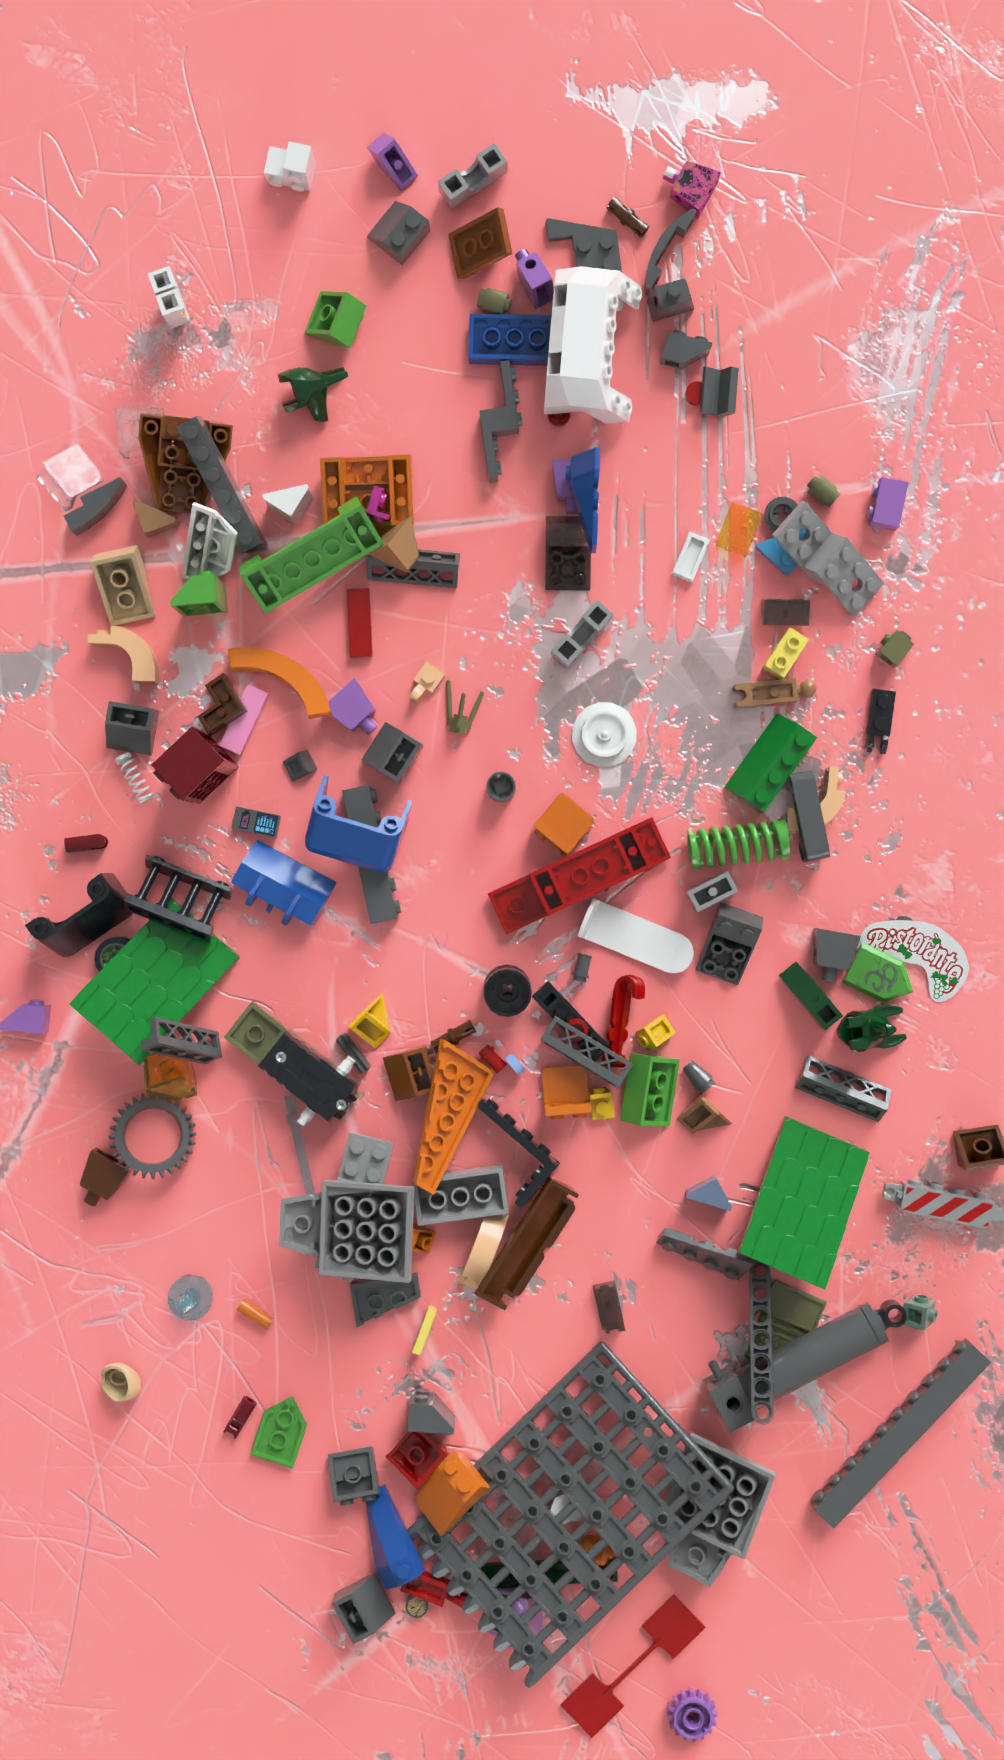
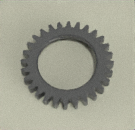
M151 1092L149 1099L142 1093L141 1101H138L134 1096L132 1097L133 1105H130L128 1102L124 1103L126 1111L122 1109L117 1110L121 1118H112L117 1125L110 1126L109 1129L116 1133L108 1135V1138L116 1140V1142L109 1145V1147L118 1149L112 1155L113 1157L121 1156L117 1162L119 1165L127 1163L124 1169L126 1172L132 1167L134 1168L133 1176L142 1171V1179H145L147 1173H150L151 1179L154 1180L156 1172H159L161 1178H164V1170H167L172 1175L173 1166L179 1170L181 1169L180 1160L188 1162L184 1154L193 1153L188 1148V1146L196 1145V1142L190 1140V1138L197 1136V1133L189 1131L196 1125L195 1123H188L193 1116L192 1114L184 1115L188 1109L186 1106L179 1109L180 1100L172 1104L173 1096L171 1095L166 1101L164 1100L163 1093H160L158 1099H155L154 1092ZM147 1109H160L168 1112L175 1118L180 1128V1142L177 1150L171 1157L159 1163H145L136 1159L128 1150L125 1141L126 1128L131 1119L139 1112Z

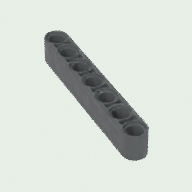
M755 1260L754 1265L749 1269L751 1412L757 1423L767 1425L774 1418L770 1266ZM764 1266L767 1269L766 1273L763 1276L755 1275L754 1270L756 1267ZM758 1289L767 1291L764 1299L755 1298L754 1295ZM759 1312L767 1314V1320L763 1323L755 1321V1316ZM760 1335L768 1338L767 1344L763 1347L755 1344L756 1338ZM759 1359L767 1360V1369L763 1371L756 1369V1362ZM760 1383H766L769 1386L768 1392L764 1395L756 1392V1387ZM760 1407L769 1409L767 1418L759 1419L756 1413Z

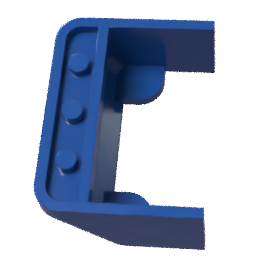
M324 775L313 804L305 835V847L307 850L379 873L390 871L409 821L412 801H407L402 818L386 816L381 820L379 828L335 815L337 805L333 798L327 796L329 776Z

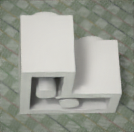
M290 141L288 142L287 150L269 146L264 168L266 181L276 187L285 185L300 192L304 190L311 191L316 169L312 147Z

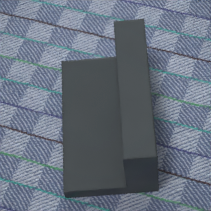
M707 366L703 367L700 413L720 418L735 414L739 368L731 366L718 370Z

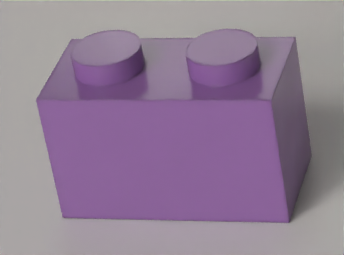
M881 477L877 483L873 484L871 496L874 497L873 505H869L866 519H869L868 526L896 531L900 527L909 482Z

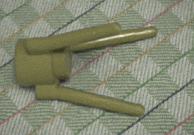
M448 679L446 681L448 717L446 725L449 726L450 732L466 734L467 729L471 730L472 721L482 701L484 692L481 691L468 720L467 716L463 715L465 693L461 694L458 714L452 716L451 681Z

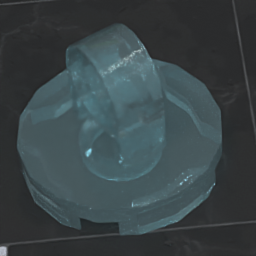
M186 1274L179 1277L171 1285L168 1292V1305L178 1318L186 1321L197 1320L210 1310L214 1292L210 1283L204 1277Z

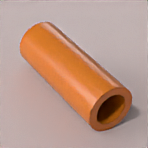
M243 1299L236 1309L266 1330L274 1319L246 1299Z

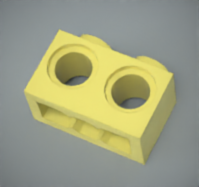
M790 627L786 630L761 669L778 680L784 679L809 639Z

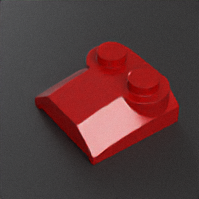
M407 1432L385 1457L416 1489H420L449 1453L442 1443L437 1442L429 1433Z

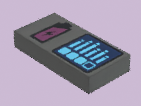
M236 806L232 829L277 838L281 816Z

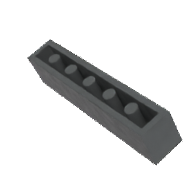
M195 416L176 426L223 518L238 532L236 543L241 553L266 542L202 416Z
M370 785L342 790L348 819L379 828L382 818L380 811L376 812L374 803L378 802L375 789H371ZM358 866L370 924L399 918L398 914L402 913L399 900L394 898L393 891H397L394 877L390 878L389 871L379 873Z

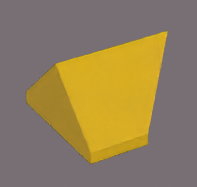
M383 992L348 1025L352 1031L375 1049L391 1034Z

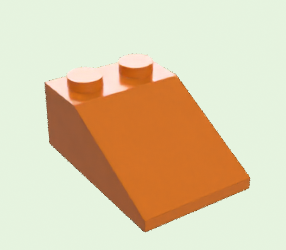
M452 1451L437 1466L414 1498V1501L438 1534L443 1536L491 1487L463 1452Z

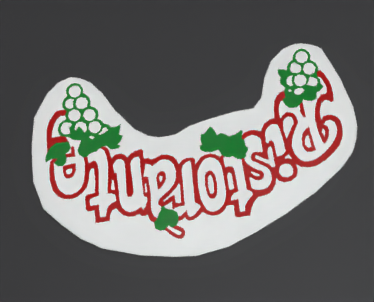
M889 920L870 924L861 934L857 951L863 942L903 962L922 966L927 972L930 996L936 1002H943L954 997L967 979L969 964L963 948L952 936L936 925L922 921Z

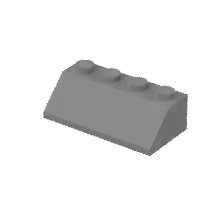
M503 1164L446 1171L434 1195L412 1184L414 1187V1202L418 1226L509 1213Z

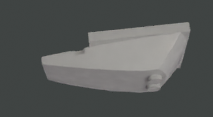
M323 1180L322 1192L281 1199L279 1246L298 1253L317 1256L319 1260V1275L409 1283L411 1282L414 1187Z
M691 1432L689 1437L734 1485V1490L669 1553L668 1566L710 1587L731 1555H735L743 1560L746 1558L777 1473ZM685 1446L683 1453L687 1455L690 1450ZM698 1459L693 1462L701 1473L706 1470ZM714 1477L709 1480L718 1492L723 1488ZM675 1480L671 1484L665 1501L668 1505L684 1492ZM690 1498L676 1514L686 1524L700 1508Z

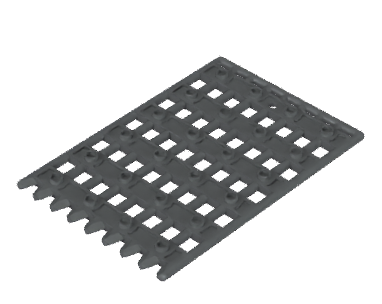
M601 1341L474 1464L478 1472L483 1469L490 1477L491 1481L488 1485L491 1488L443 1536L438 1534L424 1514L407 1531L412 1540L420 1536L423 1540L417 1550L421 1559L424 1560L435 1554L438 1558L432 1568L434 1577L440 1578L452 1573L453 1577L447 1586L448 1594L456 1596L467 1591L468 1595L462 1605L463 1612L472 1614L482 1609L483 1614L478 1622V1630L483 1633L494 1628L499 1630L493 1641L494 1650L503 1651L513 1646L514 1651L509 1659L510 1669L518 1670L526 1665L530 1667L524 1679V1684L526 1687L531 1688L734 1490V1485L613 1351ZM601 1353L610 1362L607 1367L597 1358ZM616 1371L626 1379L623 1384L613 1375ZM580 1374L589 1385L573 1399L565 1388ZM632 1388L642 1397L639 1402L629 1393ZM596 1391L605 1402L589 1417L581 1408V1405ZM648 1405L658 1415L654 1420L644 1410ZM548 1406L556 1417L541 1431L533 1419ZM612 1409L620 1420L605 1434L596 1423ZM563 1423L572 1434L556 1448L548 1437ZM664 1423L673 1431L674 1434L671 1437L661 1429ZM628 1427L636 1438L620 1451L613 1444L612 1440L623 1429ZM645 1428L652 1429L653 1433L651 1436L644 1434ZM516 1438L524 1448L508 1462L500 1451ZM579 1441L587 1452L572 1466L563 1455ZM682 1441L690 1450L687 1455L676 1445L678 1442ZM643 1444L652 1455L636 1469L629 1462L628 1458ZM531 1455L539 1466L524 1480L515 1469ZM595 1459L603 1470L588 1484L579 1472ZM696 1459L706 1468L703 1473L693 1464ZM659 1462L668 1473L652 1487L645 1480L644 1476ZM546 1473L555 1484L539 1497L531 1486ZM610 1476L619 1488L603 1501L595 1490ZM712 1477L723 1487L719 1492L709 1482ZM675 1480L684 1492L668 1505L661 1498L660 1494ZM498 1487L507 1498L491 1511L483 1500ZM562 1491L570 1502L555 1516L546 1505ZM626 1494L635 1506L619 1520L611 1508ZM691 1498L699 1506L700 1510L685 1524L677 1516L676 1512ZM514 1505L522 1516L507 1530L499 1521V1518ZM578 1509L586 1520L571 1534L562 1522ZM642 1512L651 1524L635 1538L626 1527ZM466 1519L474 1530L459 1544L451 1532ZM529 1523L537 1534L522 1548L514 1536ZM593 1527L602 1538L586 1552L578 1543V1540ZM658 1531L667 1542L651 1556L642 1545ZM481 1537L489 1548L474 1561L466 1550ZM545 1541L553 1552L538 1566L529 1555ZM609 1545L618 1556L602 1570L593 1559ZM496 1555L505 1566L489 1579L481 1568ZM560 1559L569 1570L553 1584L545 1575V1572ZM625 1563L634 1575L618 1589L610 1580V1577ZM511 1573L520 1584L505 1598L496 1587ZM576 1578L584 1589L569 1603L560 1591ZM527 1591L535 1603L520 1616L512 1605ZM592 1596L600 1608L585 1621L576 1610ZM543 1610L551 1622L536 1635L528 1626V1623ZM558 1628L567 1640L552 1654L543 1642Z

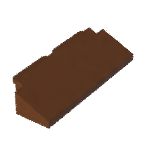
M551 1177L547 1178L474 1292L476 1296L506 1310L507 1305L501 1299L503 1295L506 1294L514 1298V1296L522 1294L544 1260L543 1251L546 1247H551L576 1209L572 1199L567 1197L568 1194L575 1198L579 1196L571 1186Z

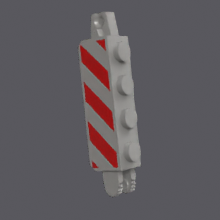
M908 1179V1182L900 1181V1184L884 1183L882 1197L896 1202L905 1213L985 1229L991 1225L992 1220L1004 1222V1207L995 1205V1202L989 1199V1195L975 1192L974 1196L966 1194V1190L953 1188L952 1191L944 1190L943 1185L930 1183V1187L921 1185V1181L915 1179Z

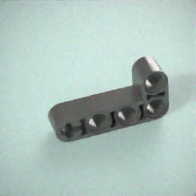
M812 770L789 774V786L801 839L799 851L802 862L830 858V849L814 773Z

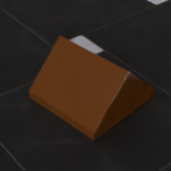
M998 1124L953 1131L959 1167L967 1171L1004 1165V1138Z

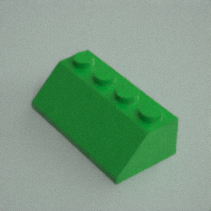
M776 713L724 788L758 812H765L788 780V775L793 773L818 737L798 723Z

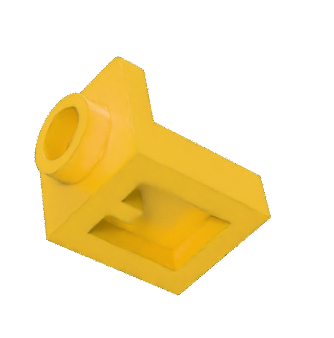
M664 1014L635 1032L638 1042L647 1051L656 1048L676 1033Z
M606 1087L593 1088V1092H589L592 1120L615 1118L612 1091L607 1090Z

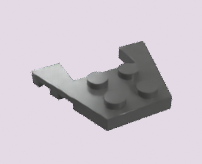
M551 218L546 219L549 242L572 239L576 267H590L622 272L616 230Z

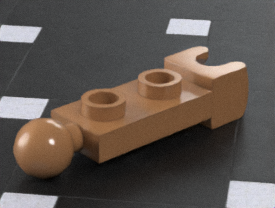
M796 678L735 684L732 686V690L734 692H742L744 699L736 702L734 707L746 708L797 702L798 694L806 698L815 695L817 687L811 680H804L800 685H797Z

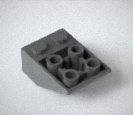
M720 902L695 971L739 985L762 932L763 917Z

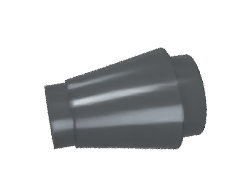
M693 1060L683 1068L696 1092L699 1091L703 1094L715 1084V1081L712 1079L713 1076Z

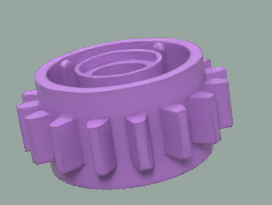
M689 1687L686 1691L681 1689L680 1694L677 1696H672L673 1703H668L670 1711L667 1712V1717L670 1720V1728H675L676 1736L681 1734L683 1740L686 1741L688 1738L695 1742L699 1738L705 1739L704 1736L707 1733H712L711 1727L716 1726L715 1717H718L717 1710L714 1709L715 1702L710 1700L708 1693L703 1694L700 1688L696 1691ZM690 1712L697 1713L694 1717L687 1716Z

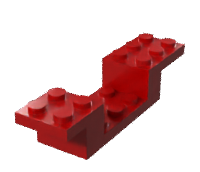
M653 817L487 894L507 935L653 868V866L670 859L671 856Z

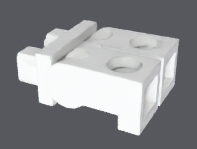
M170 266L148 273L162 316L166 320L169 329L191 322Z

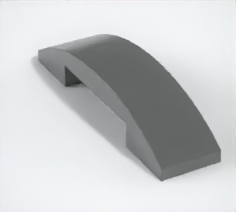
M691 209L678 217L664 231L654 247L645 278V295L648 297L661 276L662 269L658 268L657 264L675 234L682 238L685 237L695 220L697 210Z

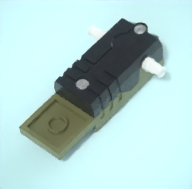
M254 1001L249 1004L224 1036L227 1041L258 1064L260 1069L265 1070L270 1077H274L279 1084L284 1085L289 1092L307 1105L301 1113V1117L297 1120L302 1126L310 1122L316 1113L329 1123L334 1118L342 1119L351 1103L355 1102L360 1096L357 1088L361 1084L348 1075V1072L353 1067L352 1065L356 1062L353 1058L347 1056L339 1066L335 1065Z

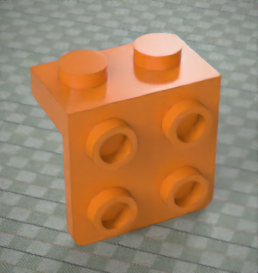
M560 793L534 823L533 827L536 830L533 833L543 841L546 838L553 843L551 848L561 856L563 853L568 855L594 824L595 820L568 796Z
M580 1065L545 1067L542 1069L545 1116H550V1119L555 1120L563 1119L564 1115L573 1114L574 1118L586 1117V1113H591L587 1069Z

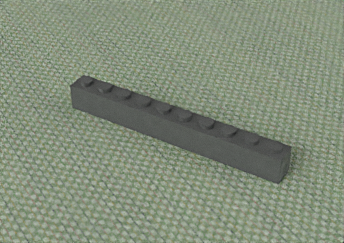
M965 1338L963 1341L957 1342L952 1349L953 1352L938 1362L936 1370L932 1374H927L922 1379L919 1388L916 1391H911L901 1407H896L891 1412L890 1418L875 1429L874 1435L869 1440L862 1442L859 1446V1451L853 1457L850 1456L846 1459L843 1468L838 1473L830 1476L827 1481L828 1484L822 1490L819 1489L814 1493L810 1502L814 1511L832 1528H835L991 1363L969 1340Z

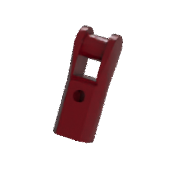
M101 834L64 838V845L67 853L106 848L108 839Z
M243 1396L223 1432H229L236 1439L257 1402L248 1396ZM236 1420L241 1423L240 1427L232 1424V1421Z

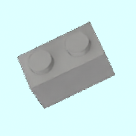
M728 871L685 891L695 912H699L739 892Z

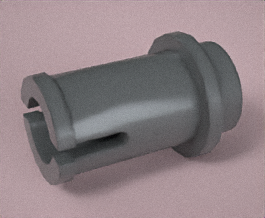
M578 953L575 971L571 974L573 975V980L586 983V980L589 979L587 975L592 958L591 955Z

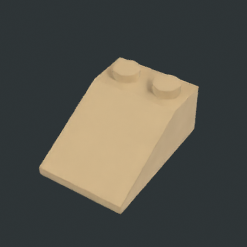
M134 545L94 554L90 564L110 625L115 626L155 617L146 569L139 546Z

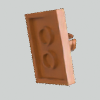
M497 207L448 234L458 279H465L513 254L504 208Z

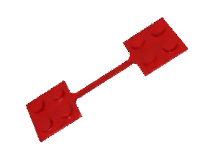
M674 1594L641 1625L653 1638L652 1645L612 1684H603L592 1673L560 1704L591 1738L624 1707L621 1701L613 1694V1689L656 1647L663 1648L674 1659L706 1628Z

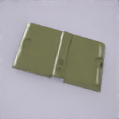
M775 1280L772 1284L773 1350L816 1329L827 1301ZM760 1313L757 1320L758 1323H763L767 1320L766 1313ZM764 1335L758 1336L755 1340V1344L760 1347L765 1346L768 1342V1338ZM750 1340L744 1352V1357L751 1359Z

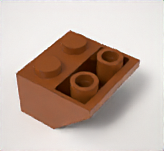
M426 1044L383 1057L395 1101L430 1093L434 1069Z

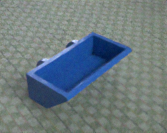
M257 840L241 862L230 883L249 892L245 905L252 906L258 897L269 903L266 908L268 913L272 911L274 906L286 912L281 922L284 926L290 923L293 916L312 926L316 923L337 882Z

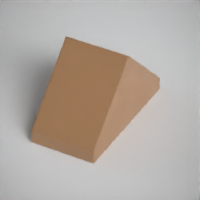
M134 500L133 504L141 527L148 538L179 527L180 522L175 517L141 501Z

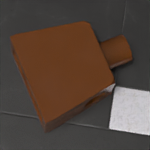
M97 1147L94 1148L89 1154L80 1181V1186L88 1190L83 1201L88 1205L96 1206L100 1197L106 1200L110 1199L134 1168L132 1167L126 1172L124 1169L127 1163L119 1165L117 1162L120 1159Z

